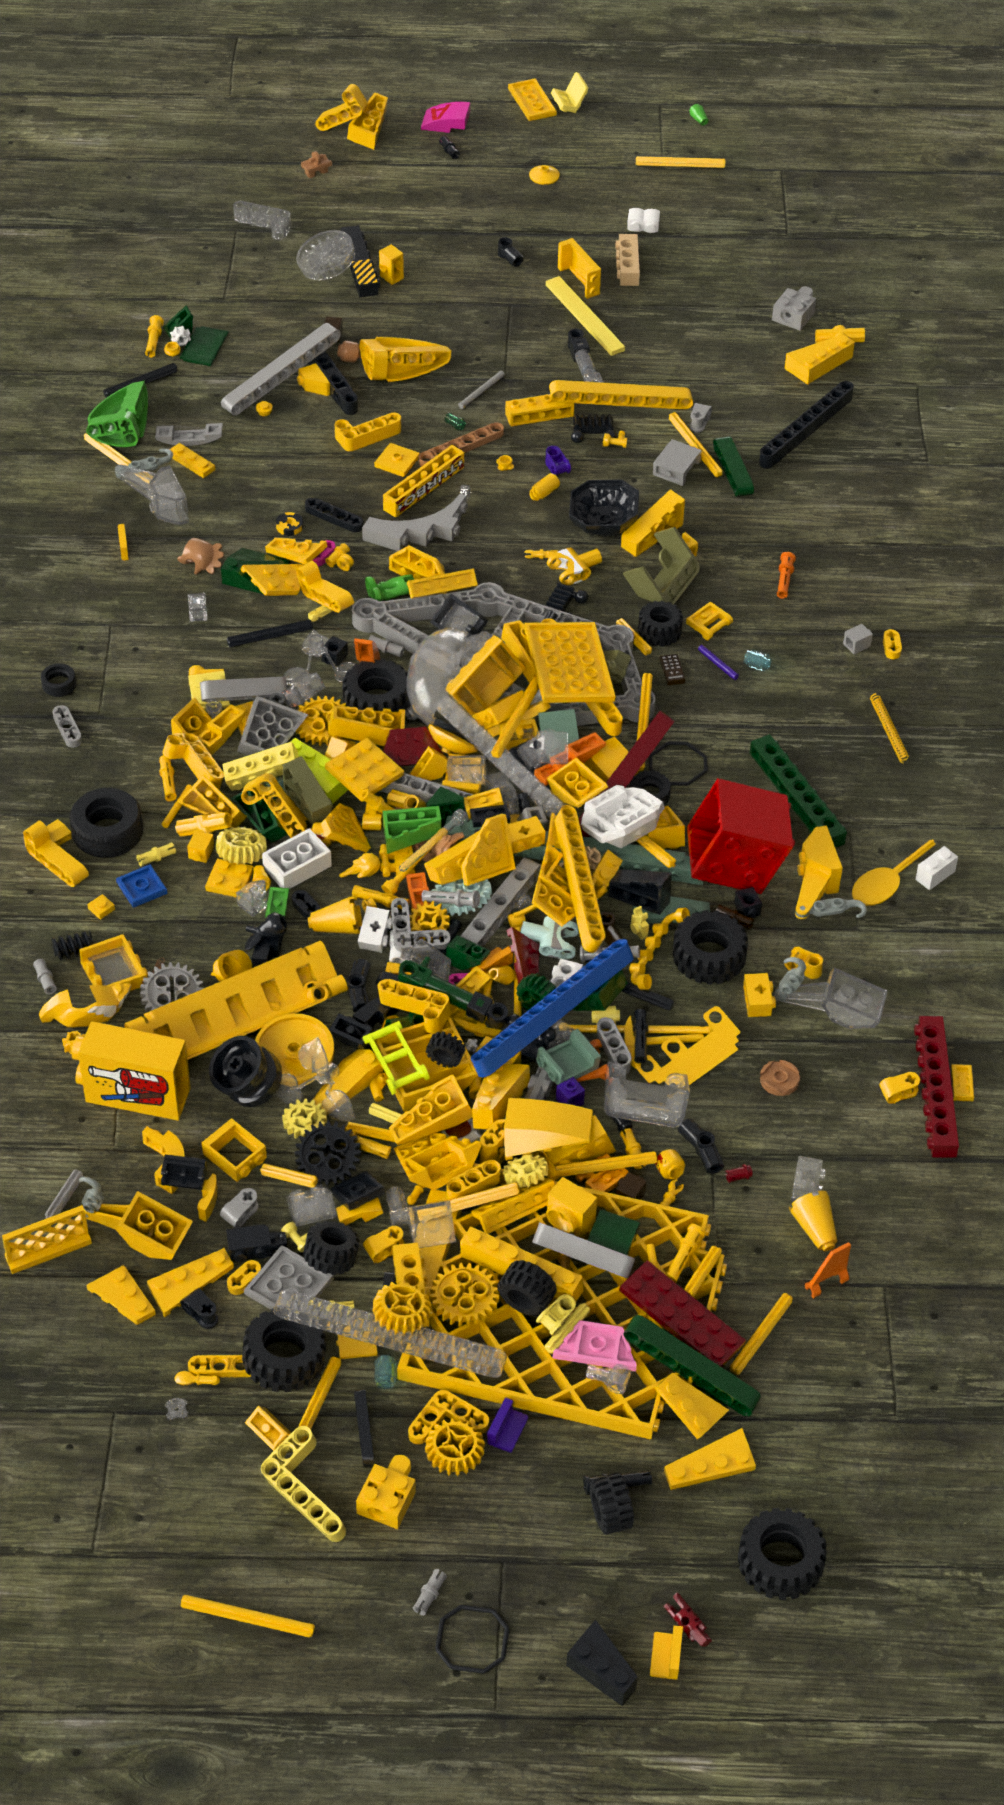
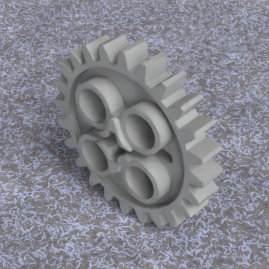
M169 962L168 967H165L162 963L160 970L154 967V973L148 971V978H143L144 984H141L142 991L140 992V997L143 998L141 1003L146 1005L145 1011H152L164 1006L158 1003L161 1000L167 1001L168 1003L166 1004L171 1003L169 980L171 977L174 983L175 1001L204 989L201 988L203 981H198L199 974L194 975V969L187 971V965L180 968L179 962L175 967H173L171 962ZM179 981H184L186 984L178 985L177 983ZM160 982H163V983H165L166 985L163 986V987H161V986H158L157 984L160 983Z

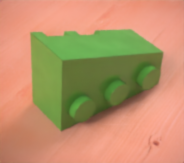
M439 806L383 811V829L387 854L431 839L441 829Z

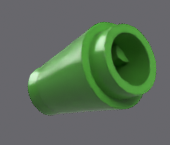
M694 104L689 110L690 116L702 126L706 125L709 120L702 105Z

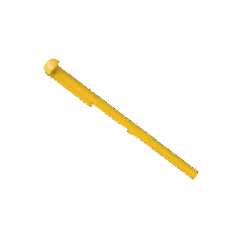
M709 1024L705 1027L648 1025L647 1033L709 1034L714 1030ZM559 1025V1032L571 1033L578 1029L581 1033H597V1025ZM616 1025L619 1032L624 1033L625 1025ZM604 1028L602 1030L609 1031L610 1029Z

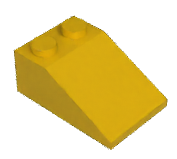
M577 758L547 778L552 793L563 803L577 808L608 788V785Z
M664 806L665 808L660 813L656 829L646 835L661 848L675 850L685 846V825L669 806Z

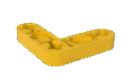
M440 1390L434 1394L408 1428V1438L413 1444H423L426 1442V1438L429 1437V1431L434 1430V1426L436 1424L439 1425L445 1416L450 1419L453 1418L455 1422L462 1418L464 1424L469 1420L471 1427L477 1426L478 1432L483 1434L489 1429V1417L483 1411L451 1392ZM444 1399H447V1403H439V1400L443 1401ZM459 1408H464L467 1410V1414L459 1416L455 1411ZM433 1413L437 1418L434 1421H428L425 1419V1415ZM483 1421V1424L476 1425V1422ZM422 1428V1435L418 1434L415 1436L414 1431L418 1433Z

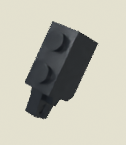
M264 1224L226 1229L229 1257L232 1262H242L256 1258L264 1259L271 1257L272 1251L278 1250L281 1245L287 1247L286 1233L269 1232V1227Z

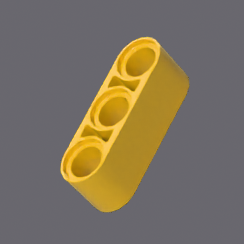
M487 1160L450 1179L446 1186L447 1200L497 1186L500 1183V1164L495 1160Z

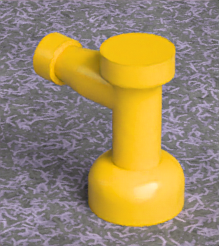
M619 431L618 438H612L610 434L605 433L603 447L613 444L626 448L627 438H624L625 432Z

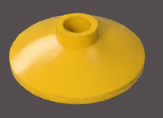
M539 165L531 169L529 176L537 184L549 185L558 181L560 173L555 167Z

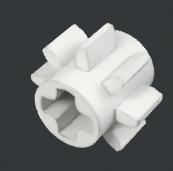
M184 326L175 327L173 332H170L172 342L178 343L179 346H186L187 342L191 340L189 329L185 330Z

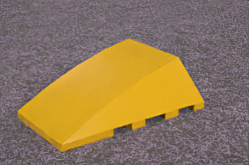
M548 843L532 904L562 927L575 917V911L565 869L558 865L563 854ZM595 884L594 886L595 893L599 889V886L597 884Z
M517 1097L508 1098L504 1125L505 1159L511 1160L513 1156L521 1154L523 1156L532 1155L531 1152L540 1150L549 1152L552 1151V1148L559 1146L563 1149L590 1143L593 1110L553 1101Z
M436 1132L395 1147L394 1151L411 1182L436 1190L446 1185L450 1179L471 1169L482 1144L481 1141L471 1143L470 1139L466 1138L460 1141L457 1139V1136L447 1138L446 1134Z

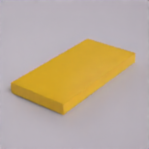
M536 78L508 84L509 91L528 121L557 115L556 109Z

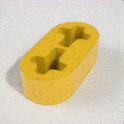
M892 629L886 630L883 636L885 655L890 659H898L902 651L900 635L896 630Z
M249 1260L228 1277L227 1288L231 1294L241 1295L244 1293V1289L261 1270L259 1262ZM233 1283H236V1284L240 1283L241 1285H240V1286H238V1285L233 1286Z

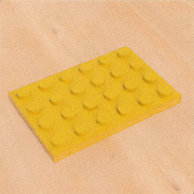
M595 622L525 623L524 630L543 703L615 702L616 696Z

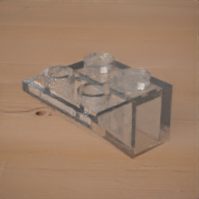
M322 1184L310 1187V1190L303 1192L302 1189L290 1191V1195L285 1196L292 1221L296 1227L337 1217L332 1192L326 1186L322 1187Z

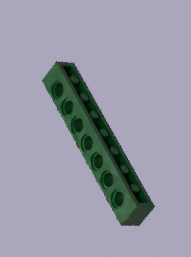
M770 734L751 741L750 755L780 794L788 796V803H791V808L808 830L812 833L815 827L827 826L835 848L844 845L847 836L846 828L839 823L836 815L828 809L826 802L821 800L817 791L808 783L807 778L799 772L796 764H793L789 759L788 754L780 748L778 741L774 740Z

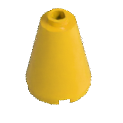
M350 896L312 912L310 917H308L309 928H312L314 932L360 934L359 927H362V915L360 906L355 905L354 902L357 900V897Z
M821 1190L818 1191L819 1195L813 1196L812 1193L798 1198L792 1203L793 1208L789 1207V1210L818 1250L826 1252L835 1248L837 1236L829 1195L826 1191Z

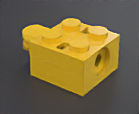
M395 1455L388 1468L374 1464L356 1500L358 1515L398 1530L416 1493V1479L408 1477L411 1471V1463L408 1457Z

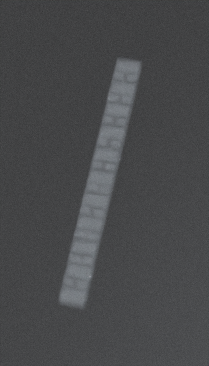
M445 693L434 708L523 793H528L531 796L530 799L537 806H542L546 815L551 817V814L555 813L557 816L561 807L565 804L506 748L500 758H494L491 751L497 740L452 697Z
M291 1290L280 1291L273 1308V1313L285 1320L492 1378L501 1376L507 1358L506 1353L498 1348L423 1327L421 1331L415 1329L413 1334L407 1331L405 1335L402 1332H398L395 1335L394 1330L387 1332L386 1326L380 1327V1323L375 1321L373 1313Z

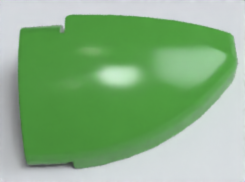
M145 381L132 383L99 403L88 416L87 434L93 439L110 446H135L139 438L144 436L146 428L148 392Z

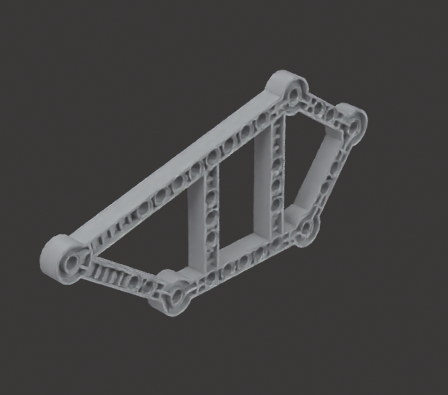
M491 582L482 583L474 588V590L436 594L414 599L405 598L379 602L373 598H363L356 601L352 606V624L358 631L375 632L392 643L403 646L408 652L453 677H456L471 659L405 623L433 619L434 614L439 611L450 594L460 599L482 616L492 617L499 615L503 617L489 639L494 635L501 639L504 623L519 620L524 624L541 623L548 610L559 615L555 620L556 622H593L505 593L500 585ZM459 607L453 616L470 613ZM595 622L603 651L620 650L631 656L626 675L621 682L624 695H617L613 703L623 719L638 722L642 680L632 654L633 632L624 625L606 626ZM513 683L498 700L520 690L525 692V689ZM652 691L649 720L655 713V695ZM585 702L558 703L551 705V708L545 711L575 709L577 726L599 723ZM535 716V717H533V718H535L536 725H537V728H538L537 716Z

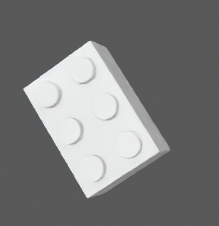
M310 828L262 853L265 871L281 888L290 889L332 866L331 851Z

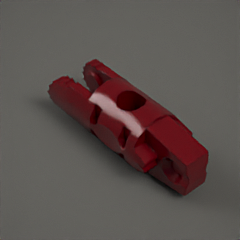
M677 1592L673 1598L682 1609L677 1612L674 1606L666 1603L663 1607L679 1626H683V1631L692 1642L696 1640L700 1646L707 1647L712 1642V1639L705 1631L707 1627Z

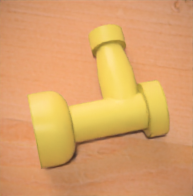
M294 1222L287 1223L281 1229V1232H285L286 1238H291L301 1253L304 1252L307 1233L300 1237L297 1233L296 1224Z

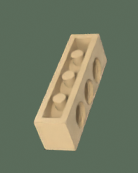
M619 234V240H616L615 243L616 269H619L617 270V279H620V286H639L638 234Z

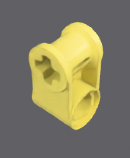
M567 1294L559 1296L539 1315L536 1322H541L550 1331L549 1334L554 1335L576 1307L574 1298Z

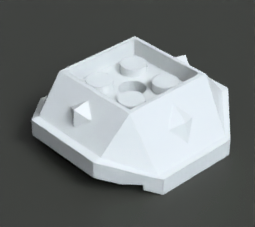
M616 785L585 802V811L581 825L586 833L599 842H607L616 847L623 848L655 830L660 813L665 807L661 800L644 789L624 788V786Z

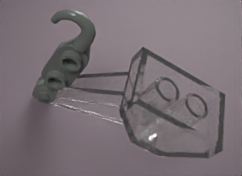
M159 449V452L168 454L165 457L155 458L150 456L146 459L132 461L128 466L120 464L115 467L117 478L151 501L149 507L151 513H155L157 519L176 525L189 523L187 498L171 466L161 467L157 473L148 472L154 471L162 464L170 462L173 458L171 450Z
M789 957L784 960L785 964L788 962L796 963L798 968L789 970L781 979L779 986L776 987L774 992L776 1001L823 1010L827 1013L831 1022L848 1029L875 1028L880 1023L887 990L836 968H833L829 973L827 982L801 984L805 977V962L796 957Z

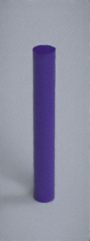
M700 645L698 647V651L733 680L739 677V674L705 646Z

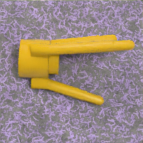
M533 904L518 912L507 915L510 927L521 928L523 921H526L524 915L537 909V907Z

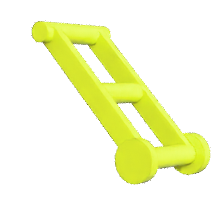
M400 1021L362 1037L365 1044L369 1043L385 1071L388 1077L386 1083L392 1095L396 1094V1089L420 1078L430 1079L425 1065L419 1066L400 1031L402 1029ZM395 1032L403 1048L382 1057L374 1040ZM408 1055L416 1072L395 1081L387 1064Z

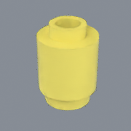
M609 1006L605 1011H592V1023H598L601 1018L608 1017L616 1025V1021H620V1010H616V1006Z

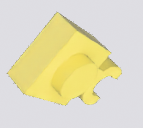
M639 906L633 910L634 914L631 917L630 928L634 934H637L643 940L648 937L649 924L646 922L648 913H643L642 906Z

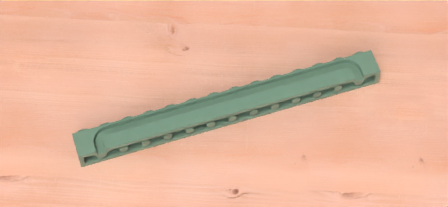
M447 816L444 827L446 829L445 835L463 832L465 837L458 840V842L473 835L474 830L481 829V827L473 828L471 819L469 822L462 821V818ZM548 831L545 834L544 845L515 853L513 856L543 860ZM583 837L585 847L589 846L590 849L596 847L601 853V858L607 850H610L623 860L617 872L620 869L671 872L672 881L703 885L704 883L702 880L691 878L690 857L685 856V852L665 850L676 859V866L668 868L640 845L628 844L623 848H619L607 842L601 843L595 838Z

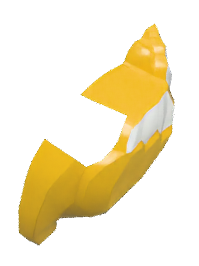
M117 984L113 987L89 985L96 1002L85 1008L72 1007L67 989L56 994L44 1004L39 1012L40 1020L44 1023L52 1022L53 1019H56L68 1028L86 1027L90 1025L91 1021L98 1023L106 1022L120 1011L124 1000L130 993L131 984Z

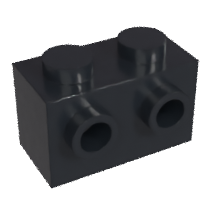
M339 1013L329 1029L333 1037L355 1049L371 1050V1045L369 1043L365 1044L362 1037L374 1032V1028L366 1023H359L351 1016L346 1017Z

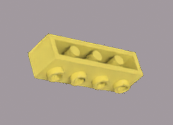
M289 742L224 763L222 765L225 782L231 791L244 788L247 783L265 773L272 774L275 778L283 775L282 765L298 758V751L294 744Z

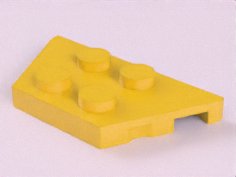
M305 564L243 565L241 571L243 574L248 573L252 578L251 582L259 587L265 596L298 595L300 585L296 569Z

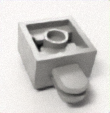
M806 286L801 287L798 291L787 288L773 305L772 321L801 331L815 313L816 298L812 297L813 290Z

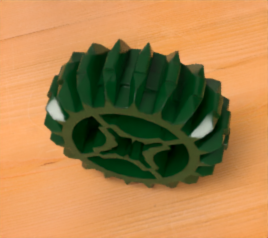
M531 973L520 981L516 988V994L519 996L518 1000L522 1002V1006L528 1011L557 987L550 979L547 980L544 975L540 976L538 973Z

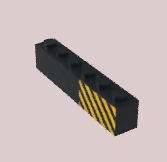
M359 225L340 228L341 242L359 298L378 295L380 280L377 279L373 260H370V250H368L367 241H364V232L360 231Z

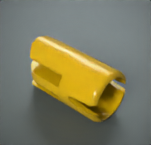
M550 473L535 483L530 490V498L538 501L551 494L560 486L558 477Z

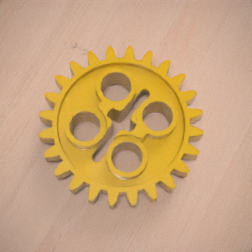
M317 696V700L311 697L310 702L304 701V706L299 705L298 711L306 713L308 716L298 727L296 734H300V738L305 737V742L312 740V745L319 742V746H321L325 742L328 746L332 736L339 737L330 735L327 731L333 706H346V703L341 704L340 699L335 702L334 697L327 700V696L324 699Z
M460 1263L459 1268H456L452 1264L450 1271L444 1268L443 1275L438 1273L437 1280L433 1279L432 1287H430L432 1309H436L437 1316L442 1314L443 1321L449 1318L450 1325L458 1321L459 1327H461L463 1322H466L467 1327H470V1322L472 1321L476 1325H478V1319L485 1322L486 1315L492 1316L493 1310H497V1303H499L497 1280H493V1274L487 1275L486 1268L479 1271V1265L471 1268V1263H468L467 1267Z

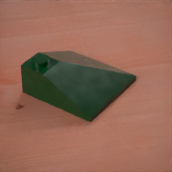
M241 548L230 555L221 567L222 584L263 594L259 587L251 582L252 578L248 573H242V566L290 564V560Z

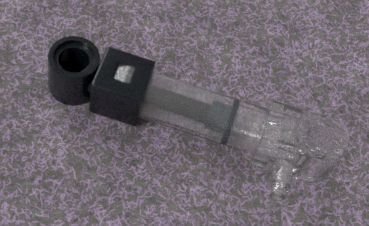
M578 328L569 330L568 348L570 349L573 361L577 362L584 382L604 383L600 372H597L591 358L590 347L587 339L584 338L583 330Z

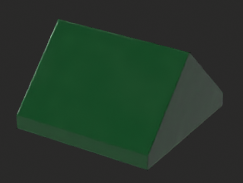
M440 787L426 803L427 807L439 806L441 828L445 827L447 816L460 817L464 821L463 796Z

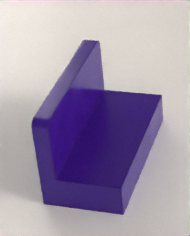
M505 1397L487 1433V1444L509 1453L513 1452L528 1421V1415L513 1410V1400Z

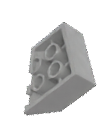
M256 696L237 752L249 756L286 744L308 714Z

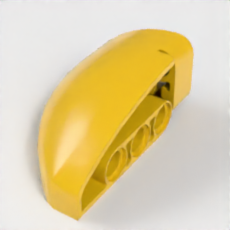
M376 337L375 339H361L359 344L362 363L370 380L393 382L418 377L444 366L451 358V350L448 347L414 339Z

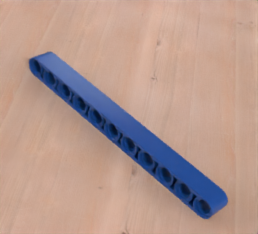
M620 939L612 943L471 1056V1061L478 1076L487 1077L628 965L634 959L627 940Z

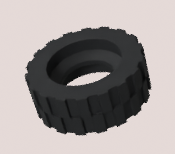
M643 771L632 778L630 788L641 789L645 786H654L659 789V793L653 796L661 800L664 806L669 802L671 783H669V779L664 774L654 771Z

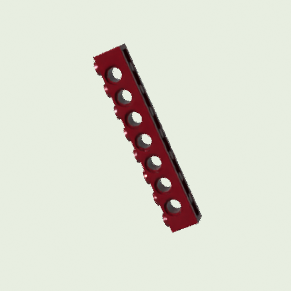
M919 1016L918 1024L914 1025V1035L918 1036L916 1051L920 1052L918 1067L922 1068L920 1084L924 1086L921 1096L922 1100H925L926 1103L923 1106V1114L927 1116L925 1122V1131L929 1133L927 1148L931 1149L932 1158H956L959 1142L943 1016Z

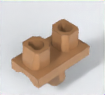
M316 151L312 152V157L309 160L301 162V167L309 178L315 177V171L323 174L327 173L328 167L332 166V161L328 160L325 154L319 155Z

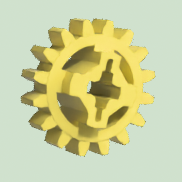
M307 1098L302 1103L299 1100H296L295 1105L290 1103L289 1109L285 1108L284 1115H282L284 1129H287L288 1135L294 1133L295 1139L298 1136L306 1137L304 1130L306 1129L311 1132L312 1124L318 1128L320 1121L323 1126L327 1123L326 1110L322 1109V1104L315 1105V1100L309 1103Z
M522 1155L519 1159L515 1157L513 1161L507 1162L508 1165L504 1166L503 1170L506 1183L516 1182L519 1188L522 1186L530 1187L531 1183L538 1184L539 1180H544V1176H548L549 1171L547 1161H545L544 1157L540 1158V1155L535 1157L533 1155Z

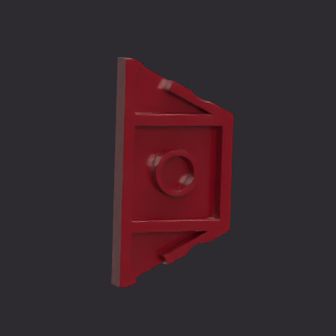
M426 727L391 729L388 732L386 743L382 749L400 767L416 765L428 746L443 754Z

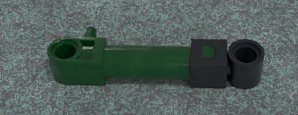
M426 956L421 964L411 960L403 961L400 964L398 972L399 982L447 994L451 1005L466 1011L465 1015L481 1023H484L486 1019L487 1024L491 1028L500 1029L505 1025L508 1009L503 1003H493V999L477 991L473 994L433 975V971L427 968L431 961L429 956Z

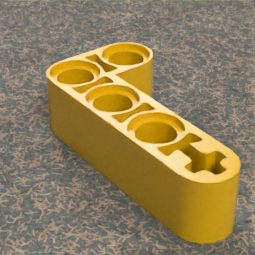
M350 84L342 94L344 104L327 110L319 116L315 125L320 131L328 130L354 119L365 111L368 103L357 85Z
M389 413L354 427L344 419L335 422V438L346 451H355L401 432V416L398 413Z
M310 561L296 569L301 591L307 598L337 613L354 604V599L348 591L321 578L320 570L314 561Z
M193 733L169 735L165 742L163 755L169 759L183 758L198 780L204 775L220 789L224 772L201 740Z
M262 774L244 786L241 794L242 801L245 804L252 805L264 799L290 838L307 830L305 820L272 774ZM262 782H269L271 786L265 787L262 785ZM252 791L255 793V796H249L246 792ZM279 797L281 802H275L272 798ZM289 812L292 816L286 817L283 813Z
M37 821L23 831L25 847L29 854L69 886L75 887L89 876L83 864L50 839L48 828L42 821Z
M384 979L377 985L380 1002L383 1005L423 1015L425 1030L429 1033L441 1031L451 1015L447 994L391 979Z

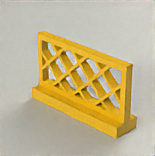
M83 1205L2 1235L5 1259L12 1274L92 1244ZM78 1215L75 1220L71 1219L72 1217ZM66 1224L69 1225L66 1229H62ZM45 1232H49L46 1237H42ZM18 1238L15 1242H9L10 1240ZM25 1240H29L26 1245L22 1244Z

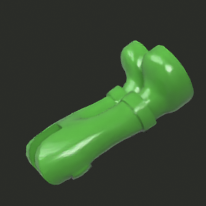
M412 574L402 575L385 582H379V584L375 582L373 577H366L365 585L368 596L381 602L398 596L409 595L407 582L414 580Z

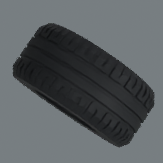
M99 788L87 792L74 803L70 811L73 841L79 849L91 856L99 858L120 856L134 848L141 839L143 820L140 805L133 796L120 789ZM103 819L119 820L117 824L108 827L93 825Z

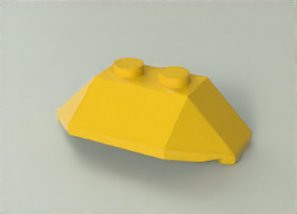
M410 545L389 556V570L401 576L412 574L414 579L445 574L444 566L438 559Z

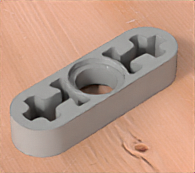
M64 705L56 706L53 709V719L66 745L72 748L80 746L82 743L81 733L68 707ZM66 724L72 725L70 728H63Z

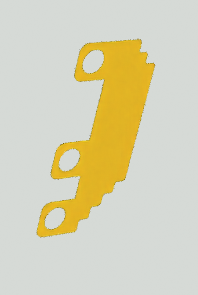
M714 1006L703 1015L705 1021L714 1031L688 1049L677 1036H672L661 1045L663 1051L672 1061L661 1068L651 1055H647V1060L651 1061L654 1065L653 1070L645 1072L641 1069V1064L635 1063V1068L648 1083L656 1081L660 1084L665 1081L667 1085L674 1082L676 1085L683 1083L688 1087L738 1050L735 1044L739 1042L736 1036L740 1034V1030L720 1007ZM711 1012H719L722 1020L719 1023L711 1022L709 1019ZM669 1042H677L680 1050L677 1053L669 1052L667 1049Z

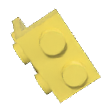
M576 72L566 91L553 88L551 94L559 105L560 110L576 113L588 92V86L581 75Z

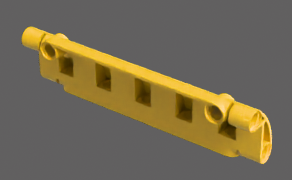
M318 941L304 947V949L301 947L147 1012L143 1014V1017L140 1016L126 1022L124 1026L128 1029L185 1040L187 1060L219 1047L230 1038L244 1036L263 1028L269 1021L279 1016L298 1013L346 992L348 986L342 975L337 976L325 945L322 941ZM315 989L320 990V999L314 996ZM268 1001L279 1002L281 1004L278 1011L271 1010Z

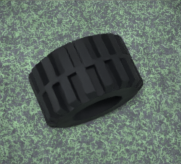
M661 600V602H649L646 606L642 607V610L639 612L638 634L648 644L663 647L664 645L669 646L671 643H676L677 639H680L683 614L677 605Z
M336 1221L317 1222L308 1230L303 1252L304 1259L316 1271H321L324 1274L331 1273V1275H336V1273L343 1274L344 1271H350L355 1265L360 1239L356 1231H353L350 1226H346L344 1223H337Z
M524 1260L512 1262L497 1285L500 1296L507 1304L518 1312L529 1316L540 1315L548 1307L557 1292L556 1283L545 1270Z
M617 1472L591 1479L590 1498L600 1530L607 1535L633 1528V1505L627 1484L621 1474Z

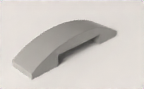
M223 423L206 424V429L174 431L173 426H157L155 438L157 441L171 445H177L178 443L184 446L202 445L222 437Z

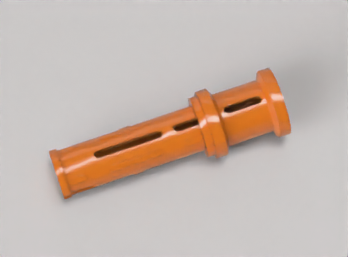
M784 552L780 557V579L777 596L782 599L788 596L790 576L794 572L793 563L796 560V556L791 552Z

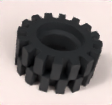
M436 1032V1034L432 1035L426 1047L428 1058L432 1057V1062L436 1061L437 1065L443 1064L445 1068L447 1065L449 1068L456 1067L463 1057L465 1045L462 1044V1040H457V1036L452 1037L451 1033L446 1035L445 1032H441V1034Z

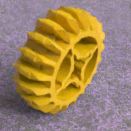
M399 1281L397 1285L393 1282L389 1286L384 1285L382 1290H378L373 1301L375 1321H379L380 1327L386 1326L387 1332L394 1330L395 1335L398 1332H402L405 1335L407 1331L413 1334L415 1329L421 1331V1328L426 1326L431 1317L432 1304L429 1301V1295L425 1294L424 1289L418 1290L417 1284L410 1286L409 1282L402 1284Z
M451 1418L450 1422L447 1423L443 1419L442 1426L436 1424L434 1430L429 1431V1437L426 1438L425 1452L428 1461L432 1462L433 1468L439 1467L440 1473L447 1470L448 1476L451 1472H455L459 1476L460 1471H463L467 1475L468 1468L474 1470L476 1464H480L481 1457L484 1455L485 1441L483 1440L482 1433L478 1432L477 1426L471 1427L470 1421L464 1424L462 1418L458 1422ZM447 1438V1441L443 1442L441 1446L437 1447L443 1439ZM473 1447L468 1454L463 1456V1453L468 1451V1448Z

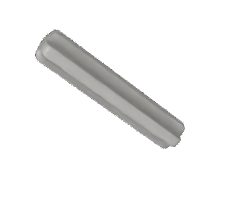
M73 1170L46 1211V1219L61 1213L80 1184V1177H84L81 1171Z

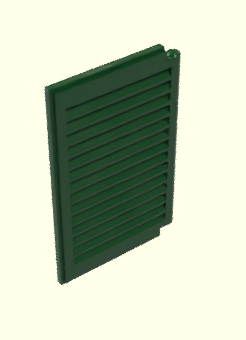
M204 326L196 327L180 359H183L185 362L211 366L229 331Z

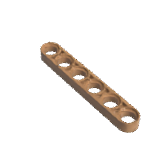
M498 422L491 423L419 454V465L422 467L429 462L422 459L431 460L437 456V453H441L451 445L458 447V449L465 453L499 439L504 435V426Z

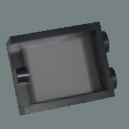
M450 594L439 611L434 614L430 623L466 649H469L488 620L460 599Z

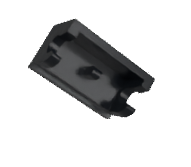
M165 1154L161 1169V1185L203 1190L207 1173L206 1159Z

